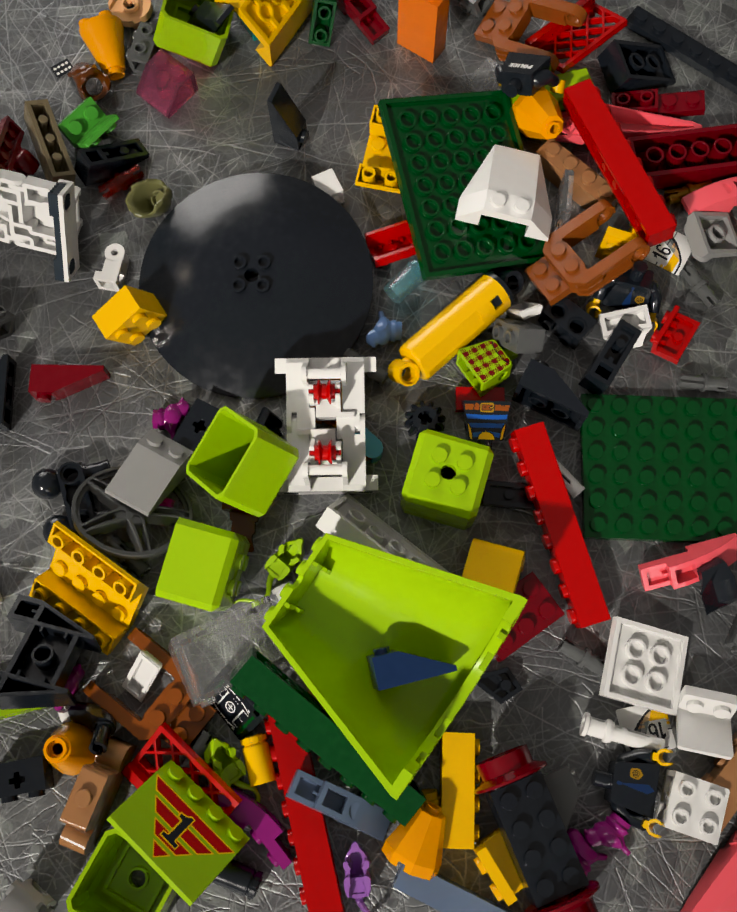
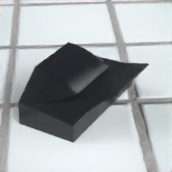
M717 557L697 569L702 586L700 594L706 615L737 600L735 576L724 560Z

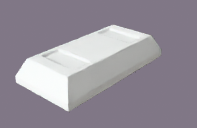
M523 301L511 306L505 313L509 317L525 320L541 314L543 306L538 303Z
M141 650L122 687L142 702L161 670L162 663L148 651Z

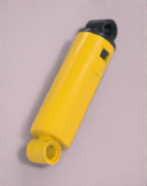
M499 269L494 273L485 272L400 346L399 352L402 359H395L389 364V378L407 387L416 384L419 378L429 380L457 355L459 349L470 344L496 321V318H499L513 306V295L519 293L524 285L523 275L516 270ZM406 368V372L402 377V372Z

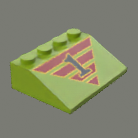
M172 759L157 770L107 818V821L189 906L196 901L250 840L243 830L223 812L222 808L216 805L203 792L202 788Z

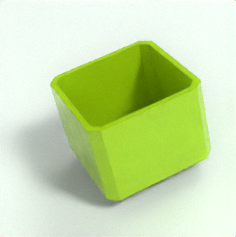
M163 0L153 37L156 46L209 67L217 65L228 37L234 11L230 13L222 27L214 34L187 23L191 17L188 13L196 3L200 6L204 1L214 2V0Z
M224 406L216 413L188 461L186 474L215 499L256 517H261L267 514L297 463L299 451L265 426Z
M430 429L420 432L401 492L400 506L403 512L461 530L471 527L478 514L494 457L491 448ZM445 467H450L455 471V477L449 480L445 479L441 475V470Z
M179 517L162 566L155 596L210 612L225 611L232 607L234 598L238 596L241 589L242 581H240L242 571L246 570L249 561L247 554L250 543L247 537Z
M112 828L103 834L66 899L68 912H167L177 893L115 828ZM135 870H141L145 874V882L142 886H136L132 882L131 877Z

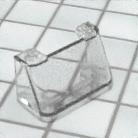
M269 596L252 601L189 629L170 640L168 646L169 653L193 707L201 705L202 708H205L217 701L216 696L220 692L231 688V672L252 647L257 649L279 669L284 670L289 667L287 659L262 628L266 621L264 616L269 608L273 606Z

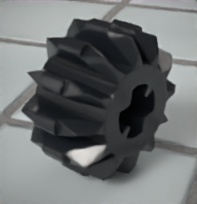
M421 400L419 407L412 404L410 407L411 412L405 413V418L408 420L404 422V427L410 428L408 430L409 436L416 434V441L419 433L426 429L437 432L444 431L445 426L442 423L445 422L446 417L440 415L441 407L433 409L434 403L432 401L428 406H425L424 401ZM423 418L428 419L426 425L421 424Z

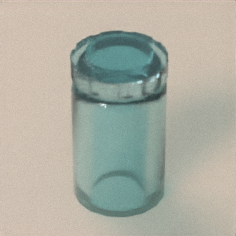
M411 260L408 265L384 286L385 293L395 303L400 304L422 283L423 279L418 261Z

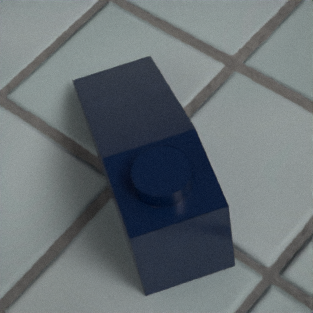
M389 646L373 649L374 654L366 656L373 688L378 691L457 671L456 665L390 650Z

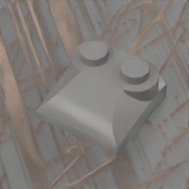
M692 212L687 216L684 231L692 256L696 260L705 263L712 258L737 256V236L728 212Z

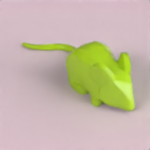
M298 538L281 544L278 551L267 560L264 568L269 572L266 581V594L263 598L258 600L240 598L233 603L248 602L261 604L265 602L271 594L273 580L275 578L278 581L283 580L298 562H302L305 554L304 539Z
M213 738L204 752L205 762L207 764L212 763L213 770L229 787L233 784L241 789L253 791L256 801L260 803V794L257 788L254 786L250 787V784L239 780L241 776L246 775V769L243 762L236 757V749L230 747L226 742Z

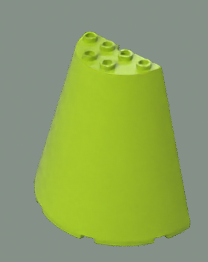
M325 533L323 538L321 536L318 537L312 545L311 550L313 552L308 560L304 559L297 567L295 573L298 574L296 581L293 584L288 582L280 592V597H282L276 606H271L264 616L266 621L262 628L389 795L398 800L486 671L487 666L515 625L528 600L523 596ZM389 646L390 650L456 665L457 671L378 691L373 688L366 656L374 654L373 649Z

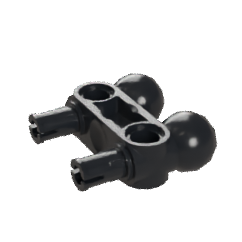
M108 459L90 465L83 464L82 462H66L56 470L42 469L36 472L32 478L31 486L34 494L42 499H54L62 493L67 516L54 515L47 519L43 526V536L46 541H48L53 523L59 521L81 537L76 531L71 518L73 496L78 487L88 477L99 471L111 468ZM78 473V477L74 481H67L70 474ZM89 490L84 495L79 509L81 521L86 518L91 520L111 511V509L98 511L95 508L92 492Z

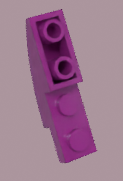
M230 786L242 799V802L230 814L229 818L242 830L247 825H250L252 828L249 831L251 836L259 845L263 843L268 849L267 857L275 867L280 865L284 870L293 862L294 858L278 837L286 828L264 805L245 792ZM218 795V803L221 807H229L232 804L224 795Z

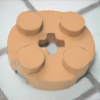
M151 0L108 1L109 10L112 12V15L121 19L123 27L138 29L140 21H148L153 12ZM134 4L135 7L127 9V6L131 7Z

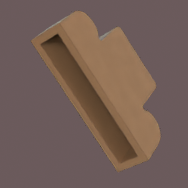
M110 736L106 753L102 752V755H95L94 763L83 765L59 820L66 823L59 839L60 845L83 855L93 851L124 778L121 772L130 763L137 747L136 745Z

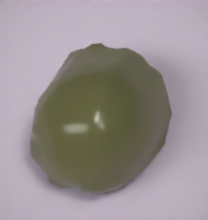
M147 178L131 186V191L128 193L125 202L128 210L134 216L139 218H155L164 215L169 210L173 193L162 180Z

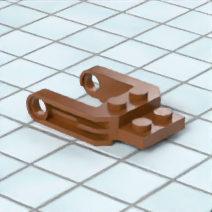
M494 0L474 36L478 41L494 45L498 59L505 62L509 52L551 56V71L554 73L560 62L553 53L518 42L529 25L531 17L563 26L581 27L588 15L586 10L580 5L563 0H510V2Z
M603 199L596 202L549 235L548 242L545 241L544 257L525 269L528 278L551 306L570 293H576L578 296L592 295L631 269L634 262L643 261L649 254L650 246L643 238L636 237L589 269L586 268L585 263L572 247L597 231L599 226L608 221L613 213H616V209L608 200Z
M135 627L127 638L139 649L148 651L162 663V668L174 677V681L169 683L145 712L143 719L114 694H109L98 686L94 679L88 683L83 692L97 705L109 712L117 722L140 741L149 740L159 726L166 722L191 746L218 711L198 695V676L149 635ZM162 734L160 738L170 745V740Z

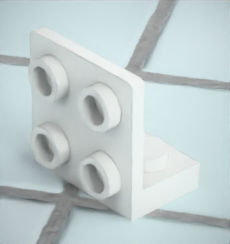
M685 685L680 692L676 716L677 748L731 760L734 757L731 718L737 711V695Z
M667 769L655 819L663 822L668 829L718 845L730 790L696 777Z

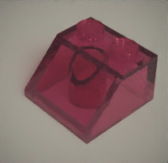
M160 49L146 63L136 93L169 119L199 89L194 72L163 49Z

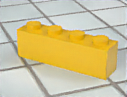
M445 732L441 738L440 807L442 809L441 812L446 817L443 848L474 850V842H479V824H474L475 813H479L480 801L479 795H475L474 791L475 784H479L480 775L475 767V755L479 756L480 740L475 739V733Z

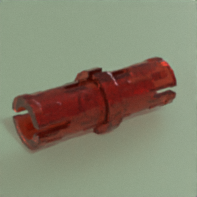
M135 164L125 172L115 174V178L98 186V190L101 193L109 189V191L102 195L107 200L120 190H127L130 184L143 178L144 173L140 171L133 175L134 172L141 169Z

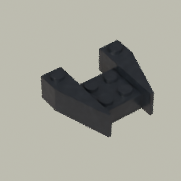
M19 594L7 618L16 631L25 634L5 672L0 671V709L76 706V699L70 690L64 688L82 650L86 649L101 653L102 649L94 635L45 601Z

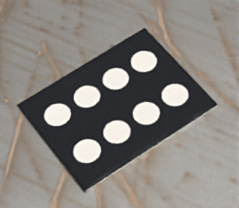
M66 58L50 68L56 77L59 78L68 73L73 66Z

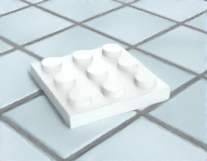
M613 617L599 695L671 716H677L689 637L622 617Z

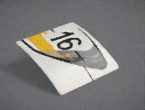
M675 231L672 239L650 247V252L645 260L675 275H679L691 254L687 237Z
M639 706L616 710L620 727L665 739L664 749L677 747L668 714ZM625 745L626 752L635 749Z

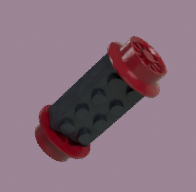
M523 744L478 763L476 768L482 782L474 792L476 795L484 793L531 904L524 912H599L592 896L600 888V884L596 880H587L541 771H538L545 767L547 762L533 760L527 744Z

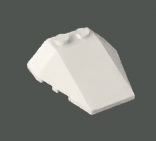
M495 144L461 194L455 220L478 225L481 215L526 225L525 237L548 242L552 215L540 155Z

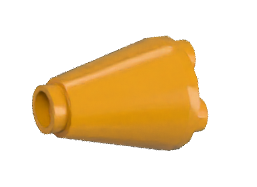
M109 10L101 11L98 16L81 19L78 22L80 27L79 33L103 73L108 75L111 81L122 79L125 76L126 65L124 27L121 19L112 15V12Z
M72 721L63 723L55 729L45 742L43 748L44 756L62 774L78 775L83 765L94 763L96 754L91 753L89 750L93 733L85 725Z

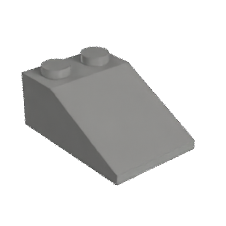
M151 429L137 442L106 487L105 493L149 517L187 476L186 465L194 451Z

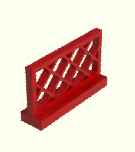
M579 0L575 4L583 7L588 15L582 25L586 26L585 29L549 22L526 39L525 44L546 51L554 49L553 54L558 59L570 58L563 64L559 63L556 69L564 74L626 27L627 19L596 4L595 0ZM595 13L601 15V17H594ZM605 23H616L612 26H605ZM602 24V27L589 28V25ZM602 34L597 38H589V35ZM586 36V39L573 40V37ZM570 37L569 41H562L563 39ZM586 46L582 50H573V47ZM570 48V51L557 52V49Z
M166 722L159 726L133 761L127 764L121 772L138 789L163 766L162 754L172 755V760L178 766H180L179 755H185L189 759L190 768H182L186 774H191V779L198 786V775H204L209 780V787H201L203 792L210 794L211 800L218 806V795H224L232 803L229 807H221L228 817L242 802V799ZM162 734L170 740L171 748H161L160 736ZM146 754H155L156 766H153L144 756Z

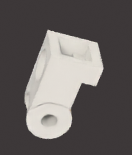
M113 243L106 247V259L102 271L95 270L93 280L99 289L118 292L124 284L129 266V258L122 245Z

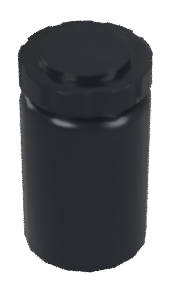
M232 859L212 883L243 897L247 896L249 900H253L262 882L264 872L259 870L256 872L255 868Z

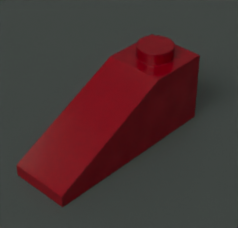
M31 364L28 392L38 402L50 403L51 400H62L110 379V373L104 365Z

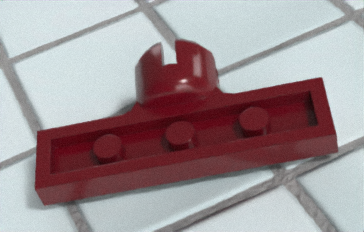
M8 115L0 122V169L22 173L25 176L34 175L39 168V161L28 150L21 148L25 132Z

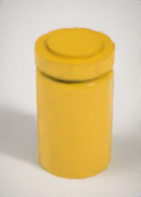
M260 733L240 740L241 746L244 747L242 751L250 787L276 780L266 734Z

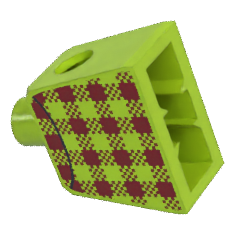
M491 339L459 349L456 365L479 396L482 397L510 376L513 365L512 360L516 359L518 354L506 348L502 349L495 340Z

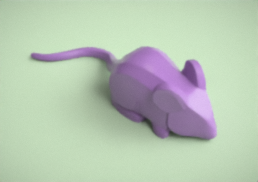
M353 841L343 862L345 870L344 890L347 898H355L362 912H370L363 898L368 897L371 893V875L369 871L371 861L367 852L362 849L359 843Z

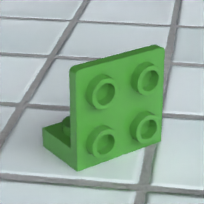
M90 96L57 125L61 133L74 148H88L96 146L101 141L99 137L104 132L108 134L117 126L115 122L120 118L117 114L106 115Z

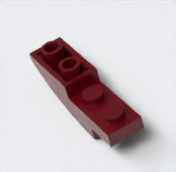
M337 0V7L344 15H349L372 45L389 33V26L376 12L377 6L372 0Z
M658 89L612 93V105L681 119V117L705 114V90L658 94Z

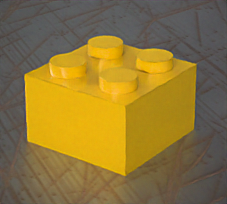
M124 285L92 318L105 339L135 346L141 343L150 331L158 328L161 325V321L167 317V314L153 293Z

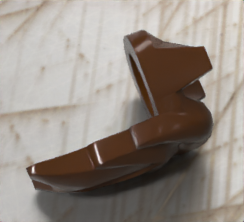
M79 62L67 74L68 77L74 79L83 100L91 96L96 102L107 95L111 88L110 77L100 71L95 64ZM90 78H97L101 81L102 90L98 95H90L86 90V83Z
M222 502V510L230 513V521H232L231 532L246 536L250 543L248 552H254L253 535L256 533V523L259 521V517Z

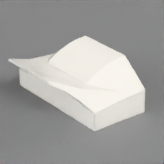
M647 304L598 315L602 336L605 340H607L621 318L641 330L642 332L633 348L643 346L646 334L652 329Z

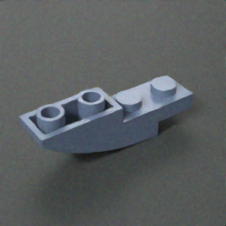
M296 769L285 795L287 798L380 841L384 840L390 821L383 815L382 811L384 809L377 805L372 806L363 798L299 769Z

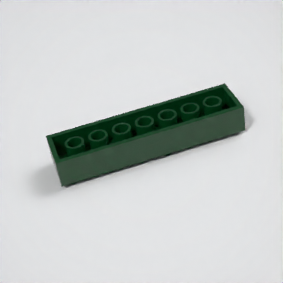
M252 647L233 669L230 683L234 693L243 699L247 696L254 702L252 706L258 713L264 717L269 714L276 720L274 724L280 731L286 735L290 732L298 738L296 743L308 753L312 750L320 756L318 761L326 769L331 770L334 768L341 774L339 778L348 787L353 788L355 785L361 790V796L366 802L372 806L376 803L383 808L382 813L389 821L394 824L398 821L405 827L426 801L418 783L414 780L408 784L398 800L391 797L319 701L257 649Z

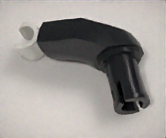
M77 702L76 706H64L65 711H58L62 723L72 721L85 725L92 731L93 736L89 744L91 753L96 755H102V752L106 753L109 737L116 731V721L109 712L94 703Z

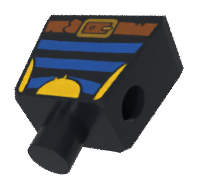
M461 400L466 439L475 440L478 444L489 446L492 450V441L504 440L511 401Z

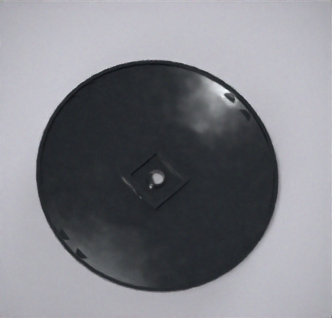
M246 173L223 178L198 189L176 205L164 218L151 238L145 252L140 271L139 289L153 293L167 314V317L161 321V325L148 334L158 352L180 375L199 387L219 395L240 399H267L286 395V374H275V358L343 357L345 351L355 345L364 329L372 303L373 269L366 241L358 225L345 208L333 197L320 188L291 176L275 173ZM257 272L259 274L257 280L253 282L246 280L248 273Z

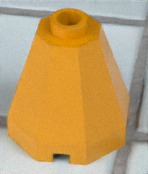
M544 87L540 88L533 96L520 95L513 103L512 109L518 130L525 137L548 140L556 138L563 131V117L559 103Z
M427 801L426 804L423 803L405 827L400 824L391 833L381 849L390 863L397 866L398 862H401L405 865L404 872L418 878L430 881L433 876H437L442 864L446 820L440 806L430 801Z

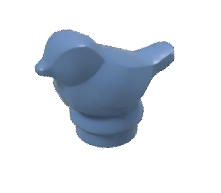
M378 311L379 320L373 330L367 334V344L374 348L378 344L385 345L389 341H401L402 322L390 321L384 316L383 311Z

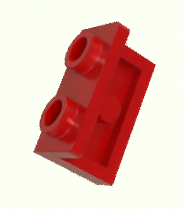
M407 220L364 234L370 258L376 268L416 255Z
M675 305L672 311L667 310L661 321L664 325L661 330L656 329L650 339V342L653 343L651 353L676 365L700 326V322L680 314V306Z

